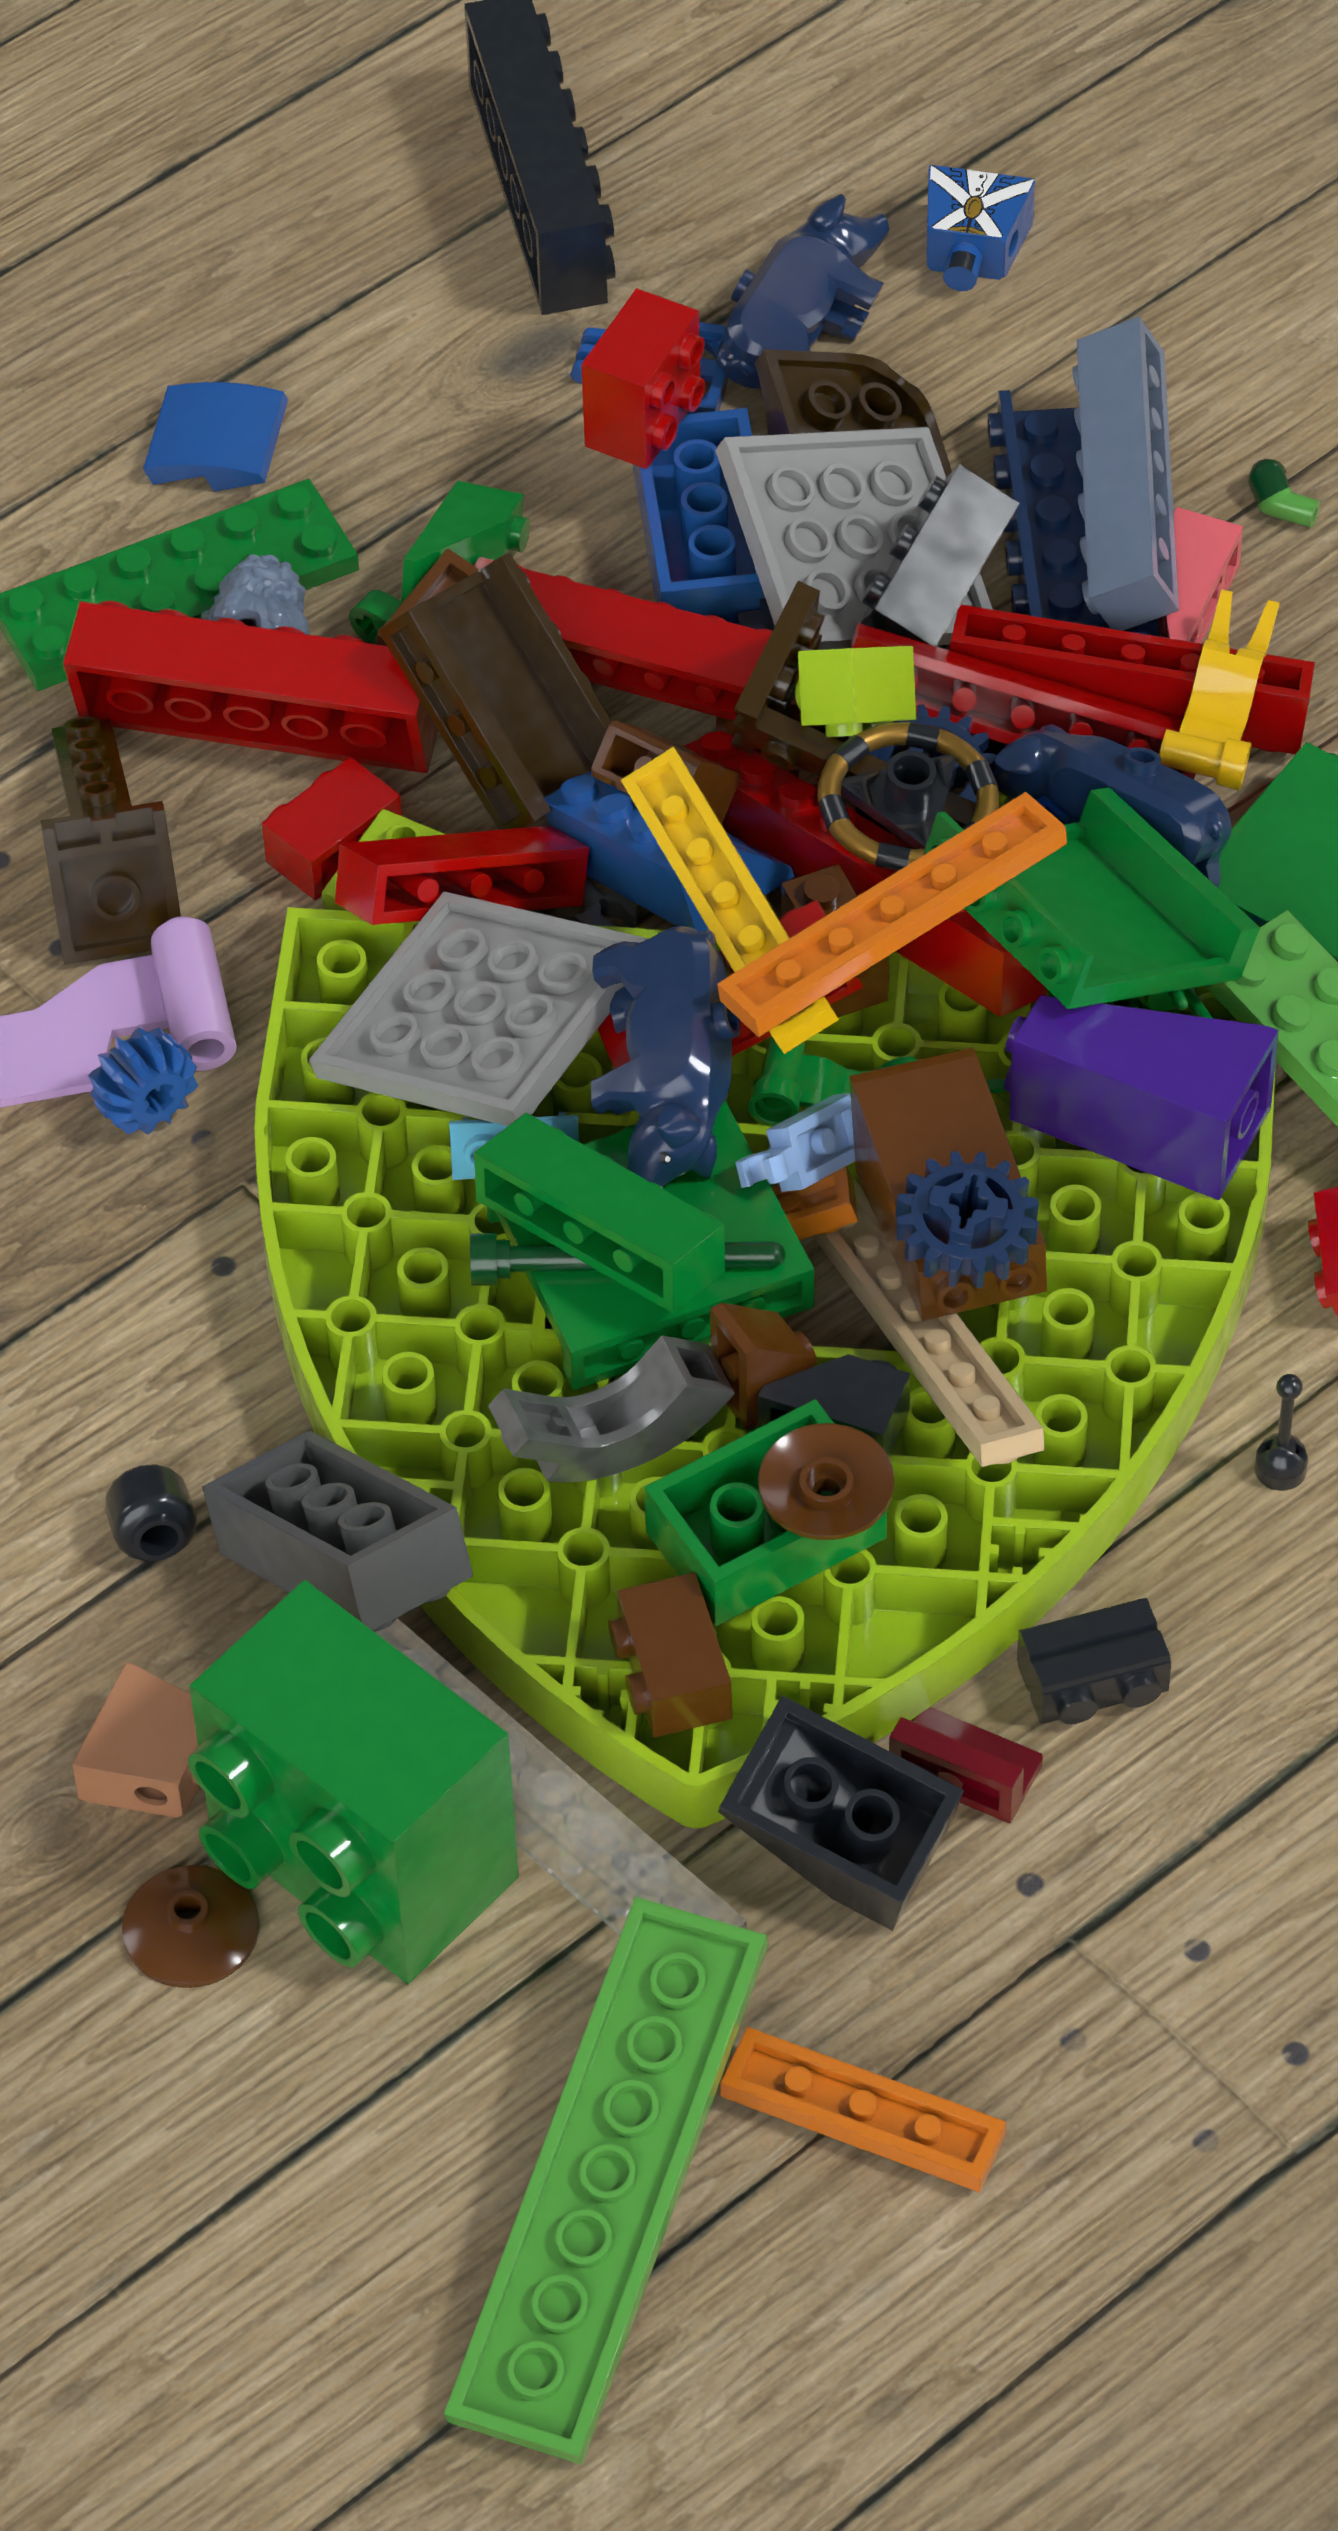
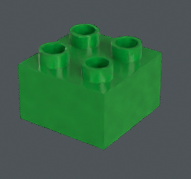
M305 1579L189 1685L198 1748L189 1755L188 1765L193 1777L205 1792L209 1820L199 1829V1838L204 1849L214 1863L239 1885L248 1889H255L269 1876L303 1902L298 1907V1916L303 1927L314 1942L340 1964L347 1967H356L367 1955H370L408 1985L519 1878L509 1733Z

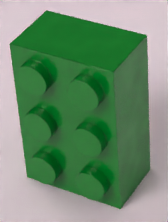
M816 1399L644 1486L646 1533L678 1576L696 1573L711 1622L715 1627L887 1538V1510L874 1525L859 1534L837 1540H816L799 1536L785 1529L765 1509L759 1493L758 1478L762 1460L771 1446L785 1434L800 1427L821 1423L834 1424ZM821 1491L817 1493L821 1496L835 1495V1493L831 1491Z

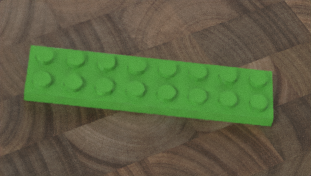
M634 1897L446 2406L444 2416L448 2423L580 2465L583 2464L769 1946L767 1935L643 1898Z

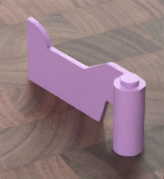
M184 916L172 918L159 926L152 934V955L98 965L40 1007L31 1011L0 1016V1108L92 1091L93 1085L88 1075L101 1066L98 1054L110 1052L113 1038L132 1035L133 1031L138 1027L146 1032L158 1027L161 1029L169 1028L172 1037L178 1043H181L191 1054L192 1061L197 1066L195 1071L211 1070L227 1063L234 1056L237 1045L209 926L195 918Z

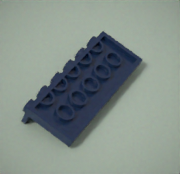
M1010 390L998 391V412L988 413L989 447H1000L1001 454L993 456L995 488L1006 490V495L1019 502L1018 507L1002 532H1012V540L1005 542L1007 576H1018L1019 583L1011 585L1012 613L1111 629L1100 614L1094 615L1091 613L1082 592V583L1088 580L1087 564L1080 548V539L1086 536L1085 520L1082 517L1078 504V495L1083 493L1084 490L1083 477L1076 460V452L1081 450L1082 446L1081 434L1074 417L1075 408L1013 411ZM1157 619L1124 630L1160 637Z

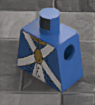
M930 165L928 170L927 267L932 271L944 272L943 280L945 284L957 291L971 290L975 287L978 277L996 280L1006 277L1033 224L1035 179Z

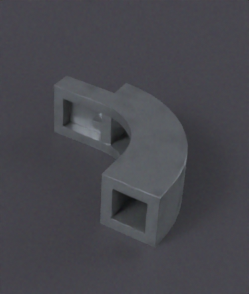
M661 1336L634 1367L614 1382L598 1390L572 1397H552L503 1389L489 1404V1409L501 1431V1438L505 1446L511 1451L513 1457L536 1460L546 1481L579 1482L627 1471L668 1452L709 1422L735 1393L709 1344Z

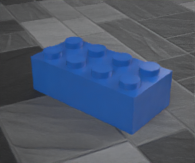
M747 408L686 414L679 423L676 437L668 450H660L648 469L633 465L655 602H665L677 609L704 616L715 615L734 624H738L737 613L760 609V599L765 598L715 450L725 437L752 436Z

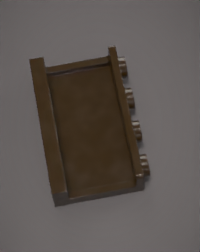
M510 553L502 555L477 572L429 600L421 602L378 629L498 830L524 828L552 811L544 798L559 790L568 779L583 775L588 771L592 772L591 767L607 728L612 721L595 695L590 680L580 670L562 640L560 630L550 620L533 592L527 575L518 567Z

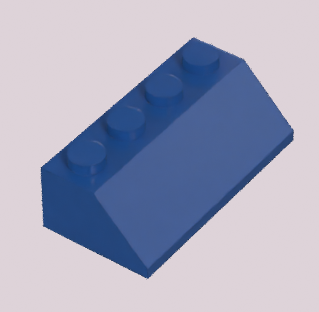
M588 771L583 775L568 779L559 790L544 798L552 810L545 815L548 825L589 847L586 872L588 877L678 927L685 926L696 929L698 932L709 930L629 794L592 777L591 772ZM727 833L764 896L781 886V883L789 881L794 877L791 866Z

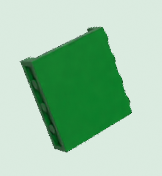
M1306 742L1231 829L1230 838L1219 857L1221 873L1219 890L1259 927H1262L1288 910L1337 962L1338 755L1328 753Z
M1110 787L1090 791L1080 822L1065 824L1066 845L964 908L1067 1009L1240 980L1260 929L1252 919ZM946 812L937 813L923 855L963 831Z
M725 1100L716 1115L713 1129L717 1142V1156L711 1179L702 1178L693 1170H690L673 1179L662 1188L697 1209L710 1213L715 1219L724 1223L725 1242L774 1241L780 1243L786 1253L784 1262L774 1268H725V1273L675 1314L599 1271L525 1272L562 1346L563 1371L573 1391L628 1372L661 1336L707 1344L711 1343L710 1308L720 1303L778 1312L782 1318L814 1307V1267L768 1180L756 1182L749 1187H741L735 1162L743 1157L752 1155L753 1152ZM637 1124L627 1126L616 1134L583 1145L599 1154L610 1157L617 1164L627 1169L629 1141ZM487 1207V1217L490 1223L500 1221L512 1246L552 1245Z

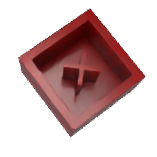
M638 288L634 290L581 364L585 447L644 469H648L660 450L666 451L670 448L676 437L679 423L688 411L694 412L698 408L705 391V380L700 378V360L705 342L704 338L700 337L699 310Z

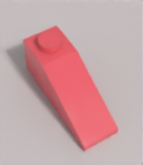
M1176 507L1174 511L1179 611L1158 618L1160 634L1164 638L1202 644L1213 622L1221 589H1229L1240 567L1243 526Z

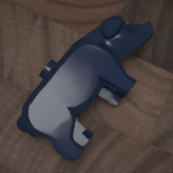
M839 194L816 206L804 224L792 233L782 237L773 246L757 273L748 269L745 270L731 296V300L737 302L724 329L716 357L718 367L733 382L743 387L761 389L755 362L764 349L810 351V348L815 344L821 332L855 341L869 315V312L856 307L855 304L870 310L884 285L883 282L871 278L860 269L872 257L888 235V221L882 213H877L871 217H859L844 213L846 198L843 194Z
M1050 724L1012 741L996 755L994 759L996 771L992 773L996 778L999 787L998 791L1013 799L1027 792L1037 802L1044 803L1050 813L1063 825L1080 822L1091 790L1110 787L1219 889L1221 881L1219 857L1231 835V820L1228 810L1220 797L1210 788L1161 764V757L1156 752L1141 747L1128 748L1099 736L1068 734L1062 728Z
M685 926L672 927L640 943L622 941L604 948L593 956L592 972L594 980L602 989L622 982L624 984L623 988L615 992L610 1002V1014L613 1019L615 1032L618 1034L626 1030V1046L630 1062L591 1081L592 1107L598 1114L608 1110H612L616 1115L635 1110L638 1112L639 1121L634 1128L628 1146L627 1169L661 1187L690 1170H693L702 1178L711 1179L717 1156V1142L713 1134L715 1119L730 1087L732 1038L738 1037L741 1032L740 1019L720 1001L717 983L729 977L731 971L724 956L715 947V935L710 930L698 932L696 929Z

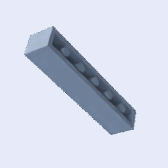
M1140 316L1077 339L1078 365L1073 366L1072 369L1080 407L1074 410V417L1081 434L1082 449L1076 452V460L1083 477L1084 490L1083 493L1078 495V504L1082 517L1085 520L1086 536L1080 539V548L1087 564L1088 580L1082 583V592L1091 613L1094 615L1100 614L1111 629L1121 631L1179 611L1165 352Z

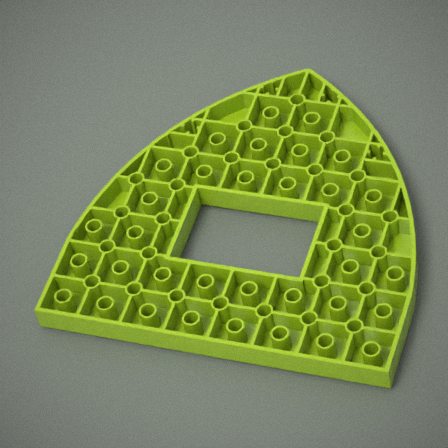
M287 907L256 1097L254 1131L260 1214L270 1288L286 1358L314 1433L457 1507L473 1576L450 1588L448 1594L443 1598L423 1603L420 1606L465 1657L506 1696L592 1766L653 1808L679 1824L693 1829L705 1828L726 1819L718 1813L719 1806L782 1695L875 1743L894 1730L900 1717L912 1720L954 1692L1018 1640L1019 1630L1030 1628L1037 1624L1078 1583L1115 1541L1173 1459L1197 1418L1219 1372L1236 1330L1252 1280L1267 1212L1272 1154L1275 1072L1271 1110L1220 1200L1009 1120L1010 1092L992 1093L994 1104L999 1117H1001V1123L1020 1175L1029 1180L1028 1197L1038 1198L1037 1221L1039 1222L1046 1247L1047 1292L971 1309L957 1314L1043 1427L1044 1450L1021 1456L1010 1463L991 1464L981 1467L897 1351L813 1346L817 1357V1364L815 1366L850 1354L869 1361H885L898 1370L910 1373V1411L889 1456L894 1471V1492L890 1505L887 1508V1538L716 1627L713 1625L731 1680L732 1719L653 1738L646 1713L635 1715L632 1710L625 1676L633 1672L628 1657L616 1658L608 1628V1620L618 1618L617 1590L678 1576L646 1533L644 1486L758 1429V1425L746 1430L727 1404H725L702 1428L668 1452L627 1471L588 1481H546L536 1460L513 1457L511 1451L505 1446L501 1438V1431L489 1409V1404L503 1389L552 1397H572L598 1390L614 1382L625 1373L573 1391L563 1371L562 1346L526 1273L511 1272V1279H498V1286H471L470 1234L497 1233V1240H506L508 1237L500 1221L490 1223L487 1217V1207L476 1201L475 1179L453 1180L449 1121L463 1120V1117L469 1116L316 1078L309 1059L420 921L371 925L349 911ZM596 926L644 937L647 940L665 931L661 929ZM715 942V947H716V949H717L718 951H721V949H720V947L718 946L717 942ZM895 951L889 955V1001L839 1017L838 1021L804 1041V1054L825 1057L847 1069L868 1071L875 1070L897 1057L911 1056L917 1059H925L973 1047L985 1079H1005L1012 1063V1053L1006 1051L1008 1034L1018 1016L1027 1018L1036 1001L999 1017ZM1205 986L1194 987L1195 992L1213 1019L1238 1022ZM1047 989V996H1048V997H1055V996ZM1124 999V1000H1119V1001L1101 1003V1004H1108V1005L1128 1007V1005H1127L1125 999ZM1147 1005L1142 1007L1145 1010H1152ZM1175 1007L1171 1010L1164 1011L1168 1013L1194 1016L1189 1007H1187L1184 1010H1179L1177 1007ZM598 1029L531 1114L533 1117L559 1116L558 1112H565V1116L578 1115L579 1142L582 1144L616 1134L623 1128L637 1124L639 1121V1114L636 1110L616 1115L612 1110L598 1114L592 1107L591 1081L614 1070ZM769 1038L732 1057L731 1082L725 1098L753 1154L769 1150L770 1146L766 1130L771 1128V1126L757 1122L748 1111L752 1085L757 1078L761 1077ZM800 1106L798 1113L802 1112L803 1110L809 1107ZM469 1117V1120H480L477 1118ZM854 1161L847 1165L850 1175H853L861 1186L856 1174Z

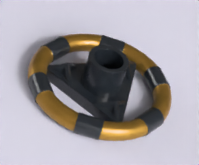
M915 722L889 723L866 729L851 736L831 753L819 779L818 808L828 832L847 851L875 865V867L899 871L923 856L938 812H944L955 762L965 771L976 796V808L973 818L962 828L963 830L999 809V787L989 763L975 748L960 737L940 727ZM906 745L944 754L943 756L930 758L919 751L906 750L894 755L887 764V769L844 778L846 773L870 752L884 747ZM841 795L913 849L879 843L864 835L851 823Z

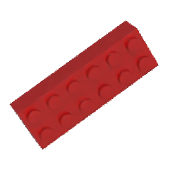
M103 601L100 604L79 602L63 662L79 717L93 716L99 720L111 719L112 727L339 761H345L347 758L352 757L359 764L428 774L438 729L388 646L364 643L360 639L349 635H336L333 638L309 635L288 626L267 629L247 626L243 622L232 618H219L216 621L192 618L182 612L171 609H163L158 612L130 609L128 606L115 601Z

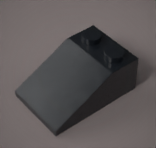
M782 1695L719 1806L718 1813L831 1899L893 1931L949 1829L964 1790Z

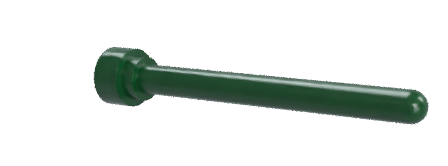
M497 1233L470 1234L471 1286H498V1279H511V1272L598 1271L554 1245L511 1246L510 1239L497 1240ZM725 1242V1268H774L780 1266L785 1260V1249L778 1242Z

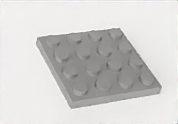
M929 427L725 437L715 451L774 625H776L797 581H800L820 590L818 612L825 615L819 631L822 639L818 650L850 648L856 625L860 623L868 608L867 605L861 602L864 593L880 571L884 574L887 573L895 558L889 554L890 549L908 523L913 524L921 509L917 504L930 482L936 475L943 480L946 479ZM979 572L961 604L992 609ZM957 611L937 645L950 644Z
M443 892L309 1059L316 1078L509 1126L524 1113L531 1115L609 1015L610 1002L615 992L624 987L622 982L602 989L594 980L592 972L593 956L613 944L622 941L640 943L646 941L647 938Z

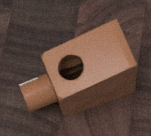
M126 1662L72 1763L78 1799L90 1803L175 1818L185 1815L200 1788L188 1765L189 1755L198 1748L191 1695L144 1669Z

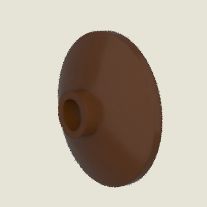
M813 1424L800 1427L785 1434L767 1451L759 1470V1493L767 1512L785 1529L810 1539L837 1540L865 1531L883 1516L893 1497L894 1471L884 1449L869 1435L855 1428L840 1424ZM821 1491H831L834 1492L835 1495L821 1496L817 1493Z
M201 1865L171 1868L147 1880L131 1897L122 1921L124 1945L135 1966L146 1976L159 1983L180 1988L210 1985L233 1974L251 1955L259 1933L257 1907L247 1888L233 1881L222 1870ZM185 1911L200 1912L192 1919L178 1917L180 1913Z

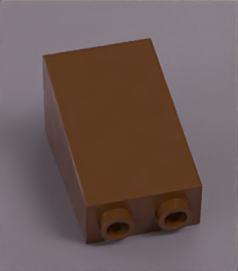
M974 1048L849 1076L856 1174L921 1320L925 1321L1047 1292L1046 1247L1039 1225L1036 1244L1029 1245L1028 1261L1025 1265L1010 1261L1009 1278L1004 1281L995 1276L992 1271L985 1273L984 1284L981 1288L975 1287L970 1275H961L956 1287L948 1286V1272L939 1270L930 1278L923 1275L924 1258L908 1262L905 1258L906 1241L896 1239V1204L898 1194H906V1180L910 1173L925 1178L926 1160L930 1158L937 1161L942 1167H946L950 1164L951 1151H958L964 1163H973L979 1151L985 1152L987 1167L994 1169L998 1164L1006 1160L1011 1163L1009 1180L1021 1178ZM974 1210L968 1211L967 1219L963 1220L960 1229L966 1227L967 1220L972 1217Z

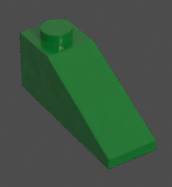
M457 480L403 558L401 604L447 548L472 565H475L479 557L496 560L506 553H510L512 557L516 552L522 553L527 545L530 532V519L523 517L524 494Z

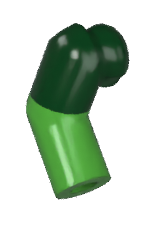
M1275 459L1257 461L1249 472L1248 484L1259 510L1265 515L1312 528L1318 516L1320 500L1293 493L1285 475V467L1281 462Z

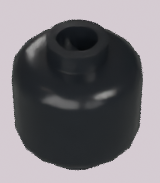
M152 1464L140 1465L127 1470L112 1482L106 1493L105 1511L113 1537L119 1549L133 1559L148 1562L170 1558L184 1549L195 1534L197 1516L189 1491L183 1478L169 1467Z

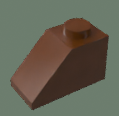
M720 1303L710 1308L711 1349L735 1393L726 1404L744 1428L748 1430L758 1425V1395L762 1386L812 1368L817 1364V1357L813 1346L805 1334L799 1330L793 1332L778 1312Z

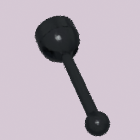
M1285 1374L1277 1381L1276 1390L1282 1398L1278 1433H1274L1262 1441L1257 1449L1255 1458V1474L1258 1480L1264 1486L1278 1491L1291 1490L1299 1486L1307 1473L1308 1455L1305 1446L1296 1436L1291 1435L1294 1402L1300 1396L1303 1389L1302 1381L1294 1374Z

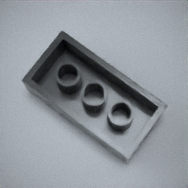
M310 1430L202 1486L221 1555L289 1593L305 1579L374 1632L388 1628L395 1622L397 1617L423 1603L443 1598L448 1594L450 1588L473 1576L457 1507Z

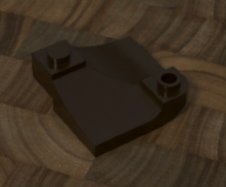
M764 349L756 360L755 366L764 400L768 435L929 427L946 478L952 473L934 413L926 397L916 386L892 370L885 362L874 357L854 353Z

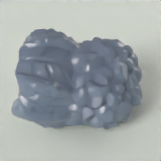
M250 554L244 561L238 563L220 582L219 594L215 596V604L211 606L210 610H205L201 615V619L216 621L219 618H232L243 622L247 626L267 629L288 626L296 628L305 634L310 633L307 618L303 615L305 587L298 583L299 575L291 570L292 565L286 561L280 563L274 555L259 557Z

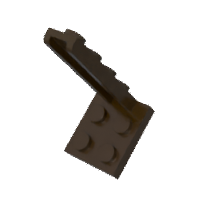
M797 581L734 708L737 716L733 722L732 731L736 732L731 742V746L752 756L758 748L762 750V757L771 764L785 770H794L795 766L818 776L817 782L819 783L822 770L831 753L844 742L833 737H826V734L809 726H801V722L785 716L796 691V687L793 684L799 670L797 668L798 651L818 650L822 639L819 631L825 615L818 612L820 590ZM868 754L848 771L844 778L887 769L888 762ZM949 791L944 812L963 828L972 820L976 803Z
M81 716L65 722L64 726L52 728L56 757L70 816L40 821L64 965L151 951V937L154 931L166 921L175 917H181L163 801L132 806L111 719L99 720L93 716Z

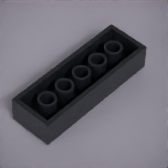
M481 0L464 3L469 87L541 314L547 315L608 303L607 280L616 277L612 249L610 245H606V239L614 238L613 218L609 205H599L598 199H601V184L596 165L587 166L585 162L589 158L584 128L583 126L574 127L572 123L576 121L575 104L571 89H561L560 84H563V70L557 50H548V46H551V35L547 16L545 13L536 14L532 0Z

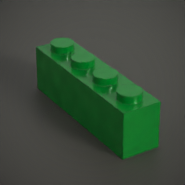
M524 1113L474 1152L477 1202L673 1314L725 1273L724 1223L715 1219L710 1213L697 1209L665 1191L660 1185L647 1181L617 1164L610 1157L599 1154L567 1136L560 1129L551 1127L528 1113Z

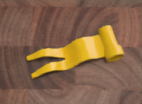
M1221 589L1211 630L1201 652L1193 690L1180 731L1176 732L1166 729L1159 756L1161 757L1160 763L1169 768L1215 778L1216 785L1240 791L1252 744L1241 741L1246 727L1261 664L1269 647L1280 603L1268 600L1251 640L1246 647L1240 648L1236 655L1229 654L1230 645L1228 643L1233 592Z

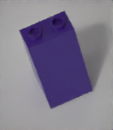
M1040 995L1027 1018L1023 1016L1016 1018L1006 1041V1051L1012 1053V1063L1004 1083V1090L1010 1092L1009 1120L1220 1200L1271 1110L1279 1030L1265 1025L1108 1004H1095L1067 1009L1056 997Z

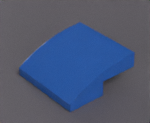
M200 382L167 386L143 470L153 485L204 476L214 492L265 483L286 410L287 396L283 391L240 383Z

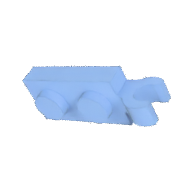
M850 1093L832 1095L767 1129L770 1143L769 1150L743 1157L737 1160L735 1164L742 1188L768 1179L769 1184L779 1182L782 1192L805 1189L855 1161Z

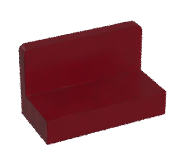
M931 1707L919 1714L914 1722L900 1717L889 1737L890 1752L963 1789L964 1792L960 1803L1011 1824L1043 1763V1756L1040 1752Z

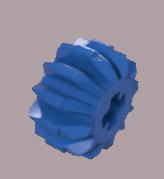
M138 1027L133 1031L130 1038L125 1041L116 1037L115 1047L108 1053L98 1054L101 1066L88 1075L93 1085L90 1095L95 1101L96 1108L105 1118H109L117 1128H121L127 1134L133 1133L138 1129L146 1134H150L157 1123L161 1121L171 1124V1115L177 1109L189 1107L185 1096L192 1093L199 1086L193 1076L197 1066L192 1061L191 1054L171 1034L165 1033L160 1027L150 1032H146Z

